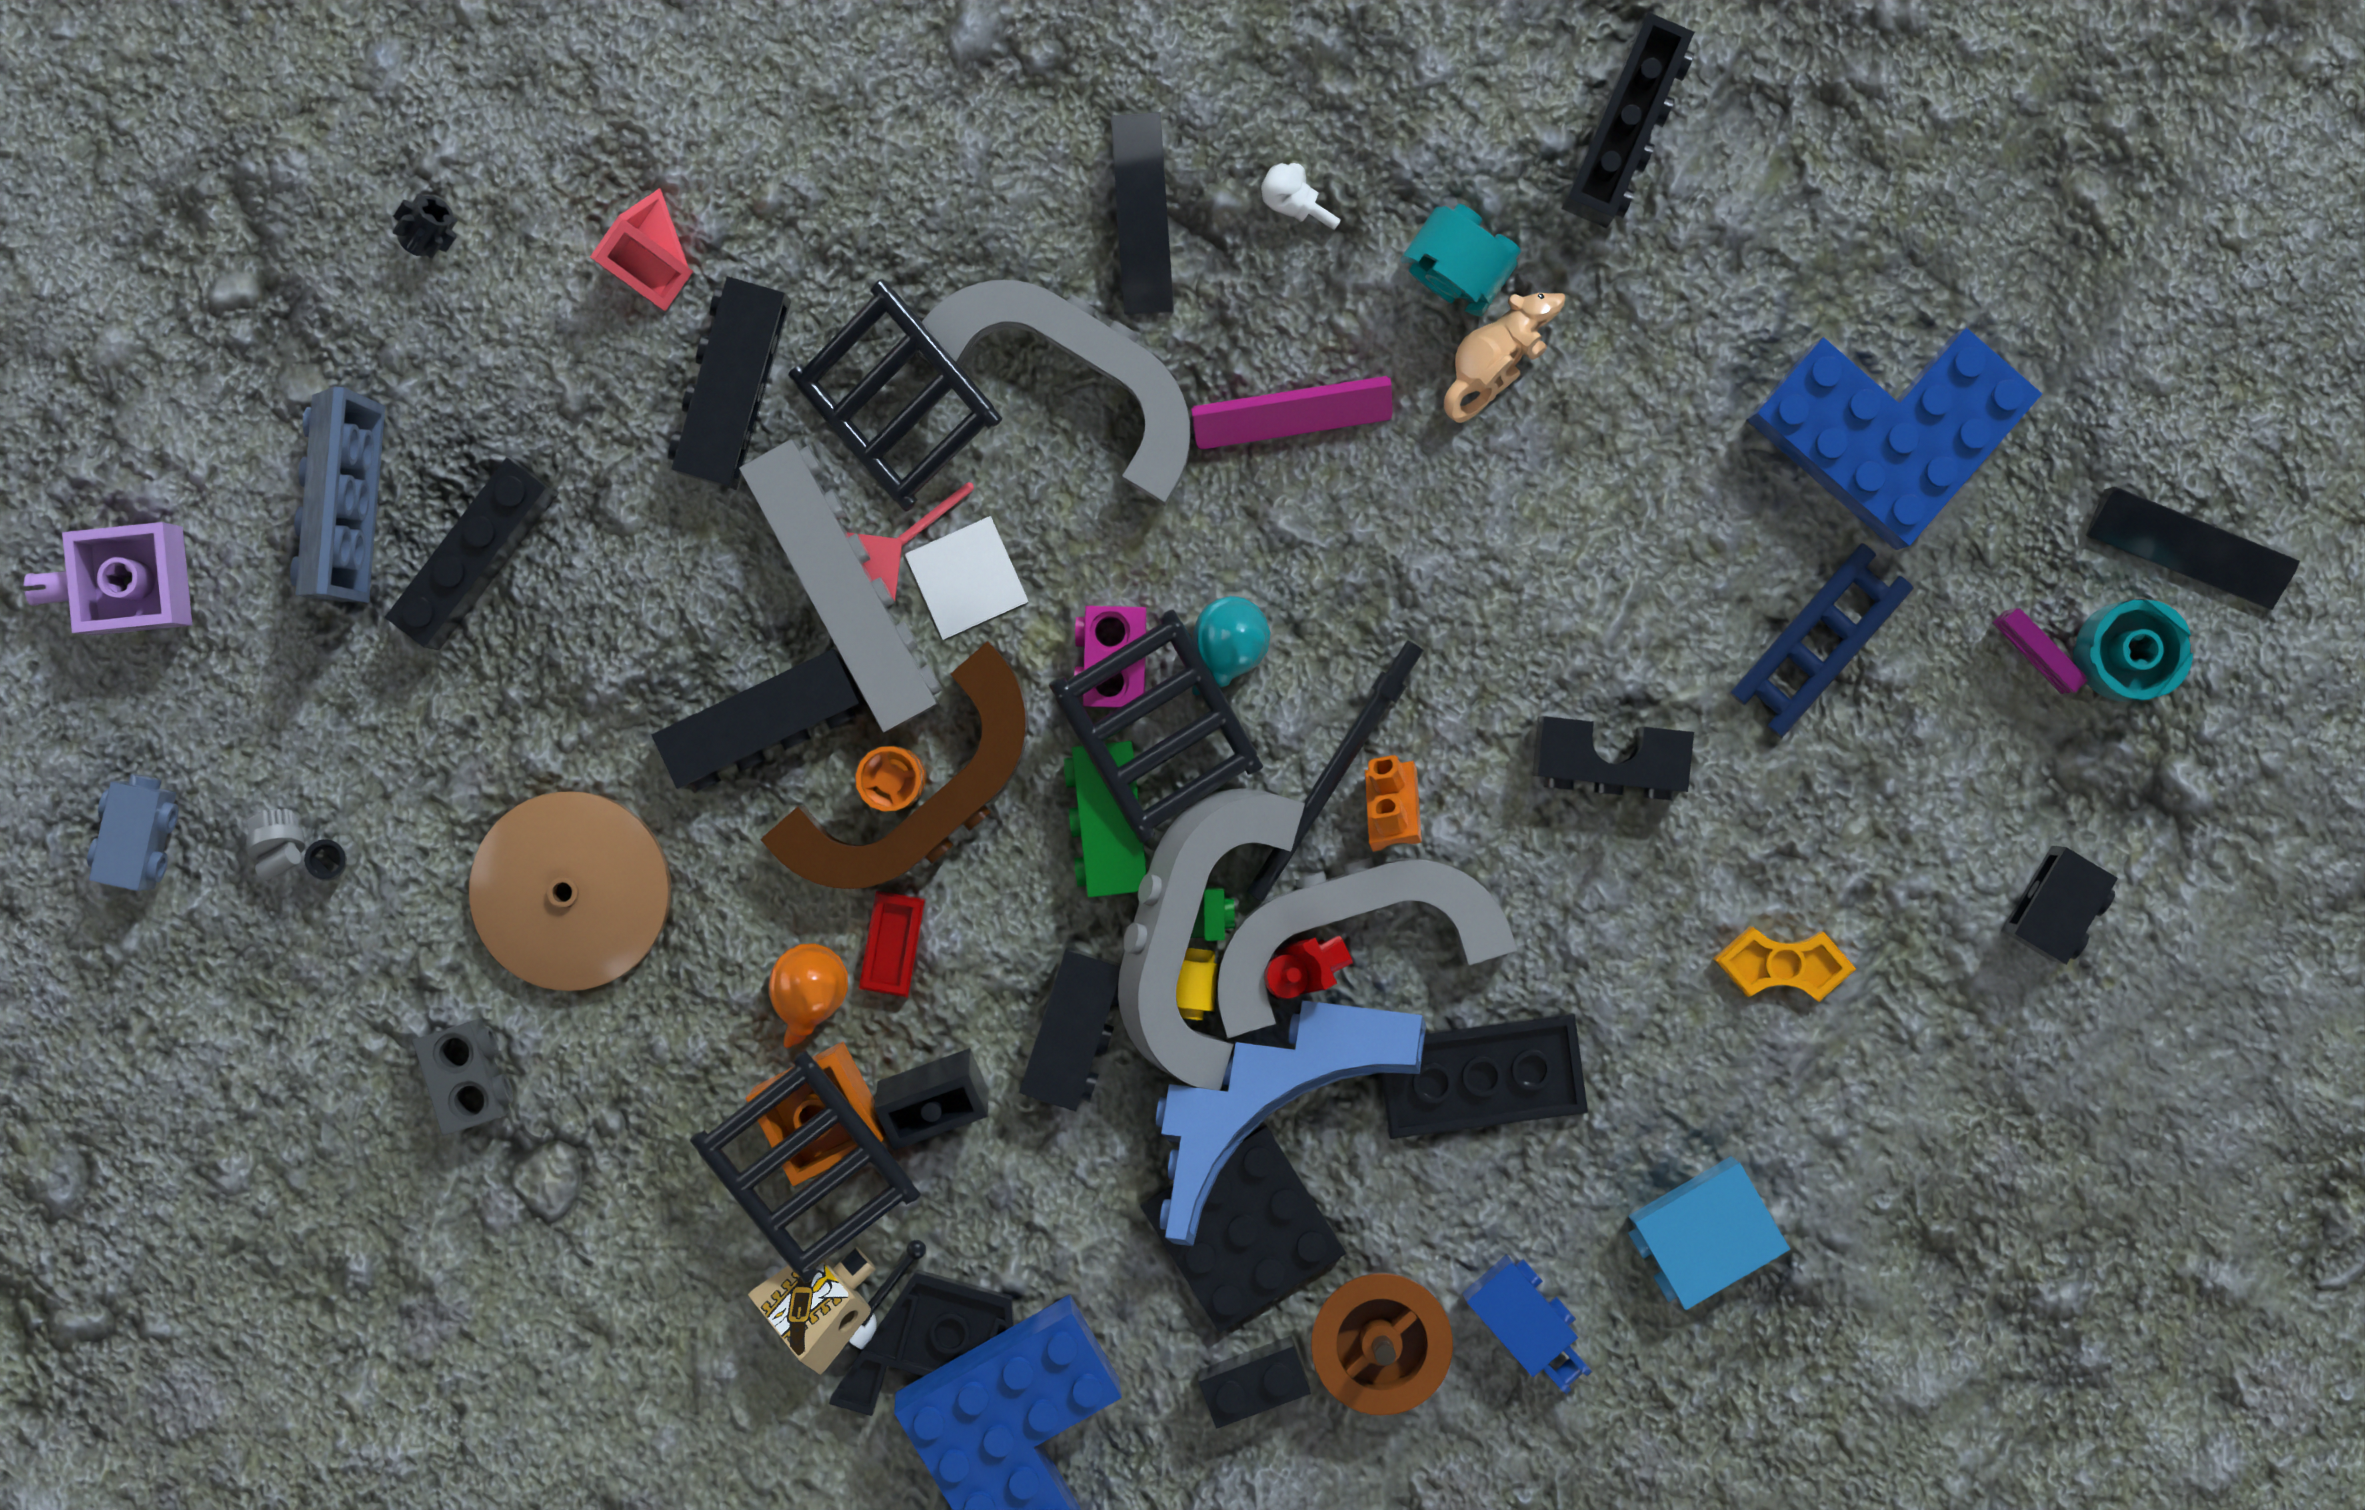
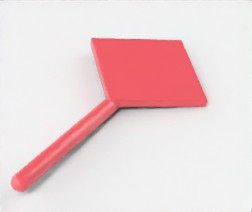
M968 482L897 538L858 534L871 558L863 563L872 580L879 577L882 578L894 602L896 600L902 546L974 490L972 483ZM847 532V534H848L849 537L852 536L853 534H855V533H848V532Z

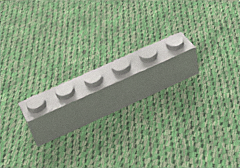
M790 439L739 467L883 733H890L941 705L935 695L943 691L938 679L929 665L920 668L912 650L919 647L907 623L902 621L896 624L888 606L895 602L882 578L871 579L863 564L871 559L858 534L855 533L849 537L840 519L847 516L846 511L834 490L832 489L825 493L816 475L822 473L823 469L810 446L808 445L801 449L798 443Z

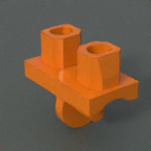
M1395 755L1371 759L1368 762V769L1365 770L1369 845L1372 851H1380L1389 845L1397 843H1422L1418 778L1414 761L1400 763Z

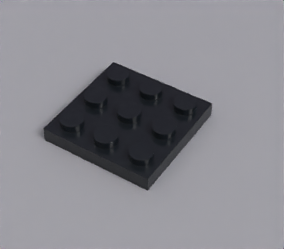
M1267 1125L1247 1136L1219 1172L1203 1206L1193 1246L1173 1244L1165 1237L1166 1230L1160 1228L1162 1204L1164 1199H1171L1174 1183L1140 1203L1144 1214L1219 1333L1346 1254V1250Z

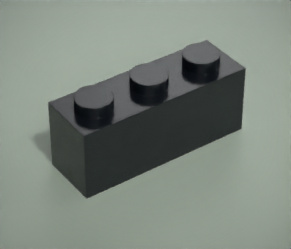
M1071 947L1065 949L1019 1090L1020 1094L1075 1112L1080 1100L1090 1103L1099 1074L1091 1072L1090 1068L1096 1052L1103 1055L1106 1054L1114 1026L1105 1024L1111 1005L1119 1007L1118 982L1121 968L1120 963Z

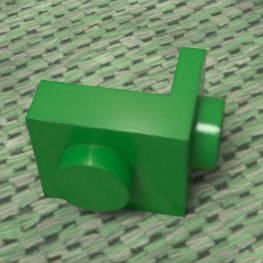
M1224 887L1205 888L1190 938H1205V941L1225 940V929H1235L1234 899H1224Z

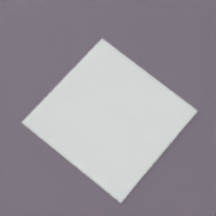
M991 516L905 554L942 640L1029 602Z

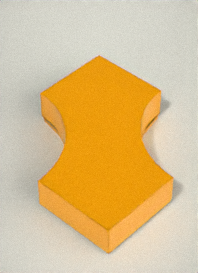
M1749 926L1713 958L1747 997L1767 987L1787 985L1805 991L1815 1001L1820 1002L1856 970L1853 964L1823 931H1819L1812 937L1799 942L1782 943L1767 938L1757 929Z

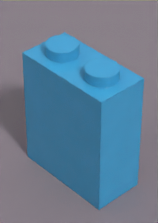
M1732 1156L1628 1215L1635 1229L1628 1232L1635 1248L1643 1259L1651 1255L1660 1270L1659 1273L1653 1276L1660 1291L1668 1303L1677 1299L1685 1310L1791 1250L1742 1165Z

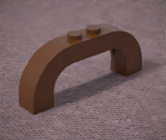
M987 641L950 673L972 699L981 718V741L971 762L887 836L872 844L855 845L843 842L828 833L805 806L796 807L760 839L783 865L802 878L823 886L840 889L871 887L903 875L925 858L933 864L954 846L949 839L954 832L962 825L970 832L991 813V810L986 805L1004 789L1013 777L1024 754L1028 735V711L1023 689L1011 666L992 643Z

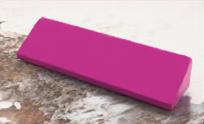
M1383 376L1193 406L1191 415L1196 446L1198 449H1208L1387 421L1392 418L1393 414L1391 378Z

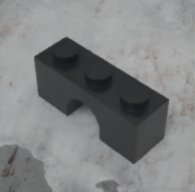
M1548 716L1538 717L1532 776L1545 777L1544 787L1574 790L1575 781L1593 782L1594 793L1624 795V786L1644 788L1643 798L1671 801L1674 799V791L1688 792L1694 732L1637 727L1635 746L1630 756L1620 763L1612 764L1600 758L1594 749L1592 741L1594 721Z

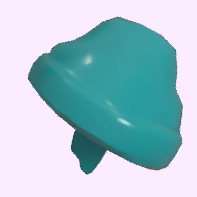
M1229 596L1216 599L1202 610L1194 626L1192 640L1219 687L1228 686L1233 678L1247 673L1260 664L1268 651L1271 632L1265 615L1257 605L1242 597ZM1193 686L1192 694L1195 696L1201 695L1197 687Z

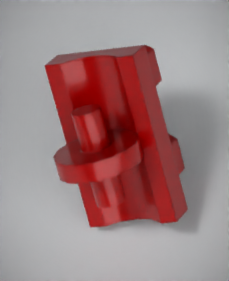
M1341 936L1333 937L1327 941H1324V939L1317 941L1316 938L1287 944L1275 950L1277 957L1268 963L1264 973V980L1271 994L1278 998L1290 999L1302 994L1326 990L1337 984L1333 973L1352 964L1353 961Z

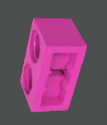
M1085 606V617H1076L1075 647H1085L1084 667H1075L1074 676L1145 634L1146 607ZM1106 619H1117L1125 627L1124 639L1116 646H1104L1097 639V628ZM1146 657L1121 671L1124 678V686L1119 694L1113 697H1105L1095 687L1080 696L1083 697V707L1120 708L1145 693Z

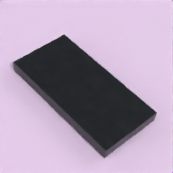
M1574 1013L1425 1032L1420 1074L1381 1073L1390 1139L1588 1113Z

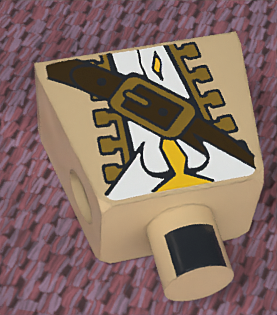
M857 1247L837 1265L829 1258L816 1267L819 1272L809 1283L805 1284L788 1265L748 1294L798 1360L820 1375L828 1368L870 1315V1306L855 1288L874 1272L876 1268Z

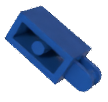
M1506 1254L1462 1294L1469 1306L1532 1377L1543 1369L1567 1395L1572 1390L1569 1387L1571 1383L1583 1373L1586 1376L1592 1373L1589 1366L1570 1346L1578 1338L1570 1326L1576 1318L1557 1296L1549 1302L1536 1287L1543 1280L1524 1259L1515 1264ZM1564 1351L1569 1356V1359L1555 1370L1550 1362Z

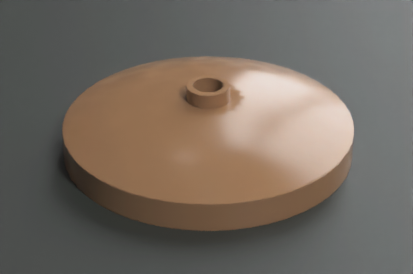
M574 791L555 792L529 799L516 806L499 819L487 833L476 853L469 880L470 909L476 930L482 942L492 956L509 972L524 981L547 989L562 991L584 990L609 983L625 975L636 967L652 950L665 927L669 914L671 877L665 854L657 838L642 819L631 810L614 800L597 794ZM565 883L572 889V896L566 902L564 901V896L558 894V885Z

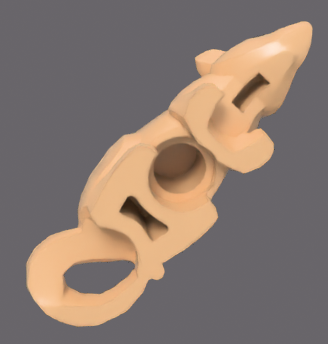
M1536 293L1525 297L1517 294L1511 295L1508 299L1510 306L1508 312L1496 322L1474 330L1463 339L1455 357L1457 379L1448 389L1444 399L1445 412L1451 419L1462 423L1477 415L1490 401L1495 399L1498 393L1519 377L1520 370L1516 367V364L1524 354L1529 359L1535 360L1546 351L1547 345L1543 341H1539L1542 336L1537 331L1561 311L1565 303V295L1563 293ZM1475 391L1480 392V395L1465 406H1460L1464 396Z

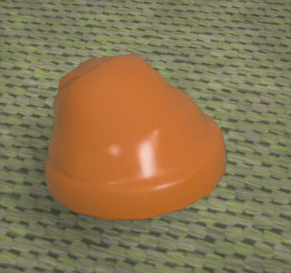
M816 943L799 944L783 953L771 970L768 983L769 997L774 1010L787 1024L783 1042L784 1048L788 1049L793 1045L802 1043L807 1035L812 1034L813 1029L818 1024L832 1016L843 1004L848 991V972L841 958L828 947Z

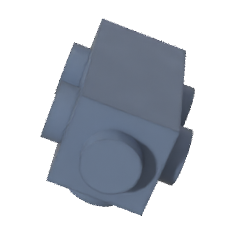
M130 774L129 781L110 782L109 789L103 792L99 801L98 816L102 819L99 836L92 841L87 855V865L91 867L89 880L135 891L155 889L156 882L162 880L167 868L168 857L163 851L167 833H171L174 830L178 819V805L174 804L177 792L160 789V779L138 774Z

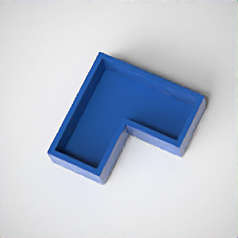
M1967 327L1947 340L1896 400L1823 337L1810 346L1746 420L1893 549L1899 550L1910 546L2040 398L2042 393Z
M1069 1294L895 1392L894 1414L952 1510H1081L1042 1443L1121 1399L1122 1394L1117 1373Z

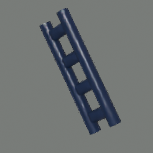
M1861 543L1730 692L1742 705H1746L1755 694L1777 715L1767 726L1780 738L1787 734L1914 589L1912 584L1901 576H1898L1888 587L1872 573L1867 566L1876 557V553L1864 543ZM1853 582L1875 601L1857 624L1834 605ZM1820 620L1843 639L1824 661L1819 659L1801 643ZM1787 657L1810 676L1791 699L1768 680Z

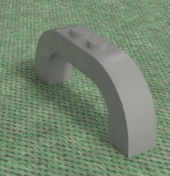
M992 280L965 287L941 301L924 318L922 323L960 367L972 348L985 336L999 330L1020 329L1037 335L1127 390L1142 409L1145 418V431L1141 445L1122 478L1124 482L1166 507L1180 483L1187 465L1190 449V421L1187 406L1177 382L1162 362L1152 353L1135 343L1139 337L1135 332L1117 321H1113L1109 327L1095 319L1093 315L1096 309L1074 295H1070L1066 301L1045 288L1014 280ZM920 351L916 353L917 356L929 362Z
M1245 788L1230 789L1207 796L1186 809L1168 828L1155 851L1148 874L1143 877L1138 890L1139 906L1134 923L1129 925L1124 936L1125 953L1118 982L1120 1013L1126 1031L1139 1052L1159 1069L1190 1085L1220 1091L1233 1048V1044L1213 1034L1190 1029L1182 1019L1176 1001L1178 977L1209 874L1216 862L1226 852L1241 844L1262 843L1291 851L1305 803L1269 792Z
M1367 857L1343 865L1345 874L1326 880L1325 873L1322 871L1295 880L1297 889L1274 896L1251 911L1237 926L1224 949L1219 966L1217 991L1219 1009L1227 1037L1231 1038L1276 1024L1266 992L1264 973L1276 948L1294 934L1398 902L1421 901L1437 907L1448 917L1456 932L1464 962L1472 965L1517 951L1508 921L1496 900L1481 884L1464 872L1436 861L1407 858L1374 865L1372 857Z

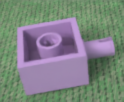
M158 522L62 532L66 571L41 574L29 573L26 574L24 579L25 587H46L43 590L24 591L26 599L31 606L69 601L72 633L94 636L192 626L183 527ZM132 576V582L128 583L127 587H125L124 578Z

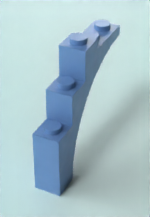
M1302 1000L1301 1013L1292 1015L1289 1030V1043L1296 1044L1295 1050L1236 1042L1234 1056H1230L1223 1078V1085L1229 1086L1228 1092L1169 1084L1167 1097H1160L1158 1102L1156 1125L1157 1127H1162L1161 1134L1169 1142L1180 1143L1179 1149H1172L1168 1163V1178L1173 1179L1174 1184L1171 1199H1164L1161 1209L1160 1228L1166 1230L1165 1237L1173 1244L1193 1246L1203 1206L1219 1172L1240 1143L1273 1112L1306 1092L1341 1079L1376 1073L1420 1074L1426 1030L1423 1016Z

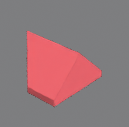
M661 188L620 214L590 256L603 269L663 311L668 309L693 273V270L687 264Z

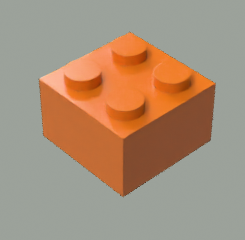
M844 1041L813 1056V1060L819 1064L880 1142H882L886 1133L874 1109L875 1100ZM793 1067L756 1085L745 1098L747 1102L751 1101ZM806 1083L760 1118L758 1123L773 1148L826 1106ZM838 1122L785 1163L782 1168L792 1186H795L827 1170L856 1148L857 1145Z

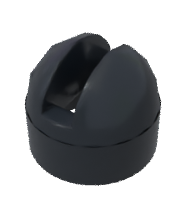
M322 839L308 847L304 862L307 870L313 877L322 881H330L338 878L344 872L347 865V856L337 842ZM321 850L327 854L332 862L338 865L335 871L330 872L315 857Z

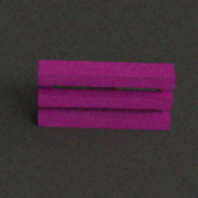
M2021 608L2004 610L1992 622L2060 694L2075 693L2088 681L2086 675Z

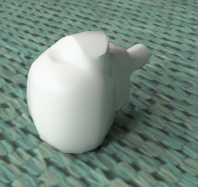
M1280 163L1270 168L1261 186L1263 202L1274 211L1295 217L1300 222L1310 214L1331 229H1336L1341 219L1315 203L1319 192L1306 184V174L1303 166L1295 163H1290L1289 165Z

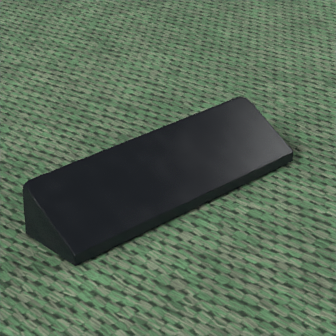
M2118 487L2104 489L2086 533V536L2269 610H2273L2300 563L2295 558Z

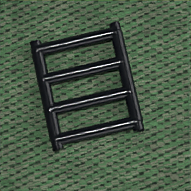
M880 279L870 290L874 296L805 367L802 364L790 370L788 376L889 496L907 512L918 501L915 495L985 426L988 430L997 426L1002 421V417L896 291L884 279ZM887 312L906 335L837 404L818 381ZM920 351L937 370L938 374L869 442L850 419ZM953 389L972 412L901 479L883 456Z
M1174 609L1166 611L1159 618L1160 625L1071 679L1066 680L1064 676L1049 683L1057 703L1140 843L1147 842L1155 835L1153 828L1244 771L1250 775L1263 768L1255 748ZM1171 642L1185 668L1093 724L1079 697ZM1196 686L1210 711L1118 767L1104 741L1191 687ZM1221 729L1234 755L1143 811L1129 784L1216 730Z
M803 1050L792 1061L794 1064L792 1069L711 1132L707 1133L703 1130L694 1134L690 1142L793 1272L806 1284L819 1272L816 1267L899 1203L903 1201L908 1205L916 1201L921 1193L824 1070L806 1050ZM807 1083L826 1107L742 1172H739L722 1148ZM839 1122L856 1143L857 1147L772 1212L753 1188ZM871 1162L889 1186L803 1251L785 1227Z

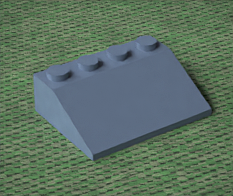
M331 387L313 394L311 407H307L304 412L303 432L305 437H309L307 457H303L299 465V483L304 487L303 507H298L294 522L295 533L297 536H300L299 556H295L291 563L290 579L292 585L296 586V596L369 603L385 405L344 387Z

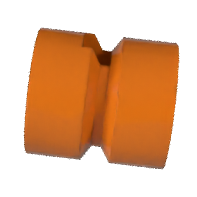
M879 747L868 752L860 761L856 771V788L861 798L870 807L883 812L904 810L914 805L922 797L927 785L926 769L921 759L912 751L902 747Z

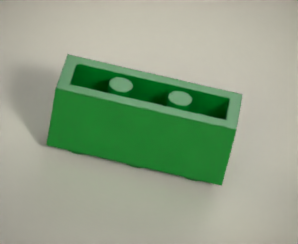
M1133 741L1105 743L1118 767L1134 758ZM1071 747L1072 758H1064L1066 787H1076L1078 807L1069 808L1072 838L1081 837L1083 857L1074 858L1077 887H1087L1088 897L1138 892L1140 883L1147 874L1144 843L1139 842L1135 833L1129 827L1084 747ZM1136 780L1133 783L1129 784V786L1139 802L1138 786Z

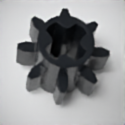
M417 194L412 203L403 200L393 215L398 221L392 231L393 234L397 235L400 245L407 252L415 256L433 258L438 250L447 252L457 238V235L452 231L457 223V218L453 217V212L448 204L435 196Z

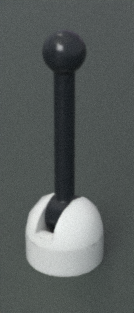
M912 1240L908 1243L905 1257L868 1302L871 1308L870 1315L849 1340L851 1344L864 1349L872 1339L877 1329V1320L873 1312L912 1262L921 1259L925 1255L926 1246L922 1241Z

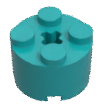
M1458 203L1454 210L1446 206L1435 207L1400 260L1402 263L1413 262L1408 271L1433 293L1451 304L1455 298H1461L1469 302L1464 311L1472 315L1483 316L1517 267L1518 262L1516 258L1521 253V249L1509 238L1501 234H1496L1494 237L1480 227L1483 221L1482 218L1465 205Z
M2135 599L2113 603L2095 611L2082 625L2077 636L2072 658L2074 664L2086 675L2087 685L2099 695L2123 702L2154 699L2172 692L2184 681L2189 673L2193 660L2189 638L2191 633L2184 618L2175 609L2160 601ZM2130 642L2137 643L2134 652L2139 656L2138 659L2132 660L2129 656L2131 653L2128 647Z

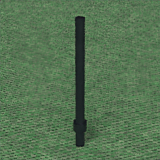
M1407 640L1386 673L1381 671L1371 687L1375 690L1303 802L1305 806L1292 850L1287 851L1274 847L1246 892L1262 902L1265 900L1390 703H1397L1407 687L1403 683L1424 652L1422 648Z

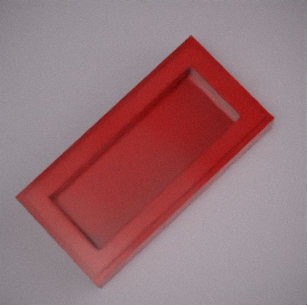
M880 890L876 891L859 989L909 997L926 898Z

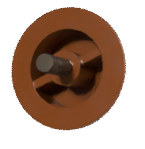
M1373 1273L1346 1282L1327 1298L1314 1322L1311 1351L1319 1378L1337 1400L1351 1409L1362 1413L1379 1416L1394 1415L1417 1407L1431 1397L1439 1388L1450 1367L1453 1337L1444 1309L1434 1295L1425 1287L1404 1276L1389 1273Z

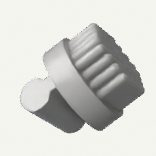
M263 810L247 819V854L250 858L258 860L259 863L256 864L255 870L259 878L267 881L300 863V853L305 849L304 832L299 828L298 819L292 810Z

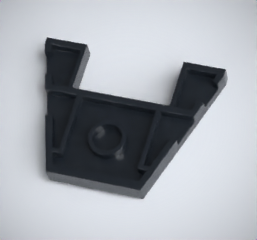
M917 1269L877 1327L872 1339L858 1355L833 1392L829 1404L873 1416L887 1366L926 1376L1013 1327V1296Z

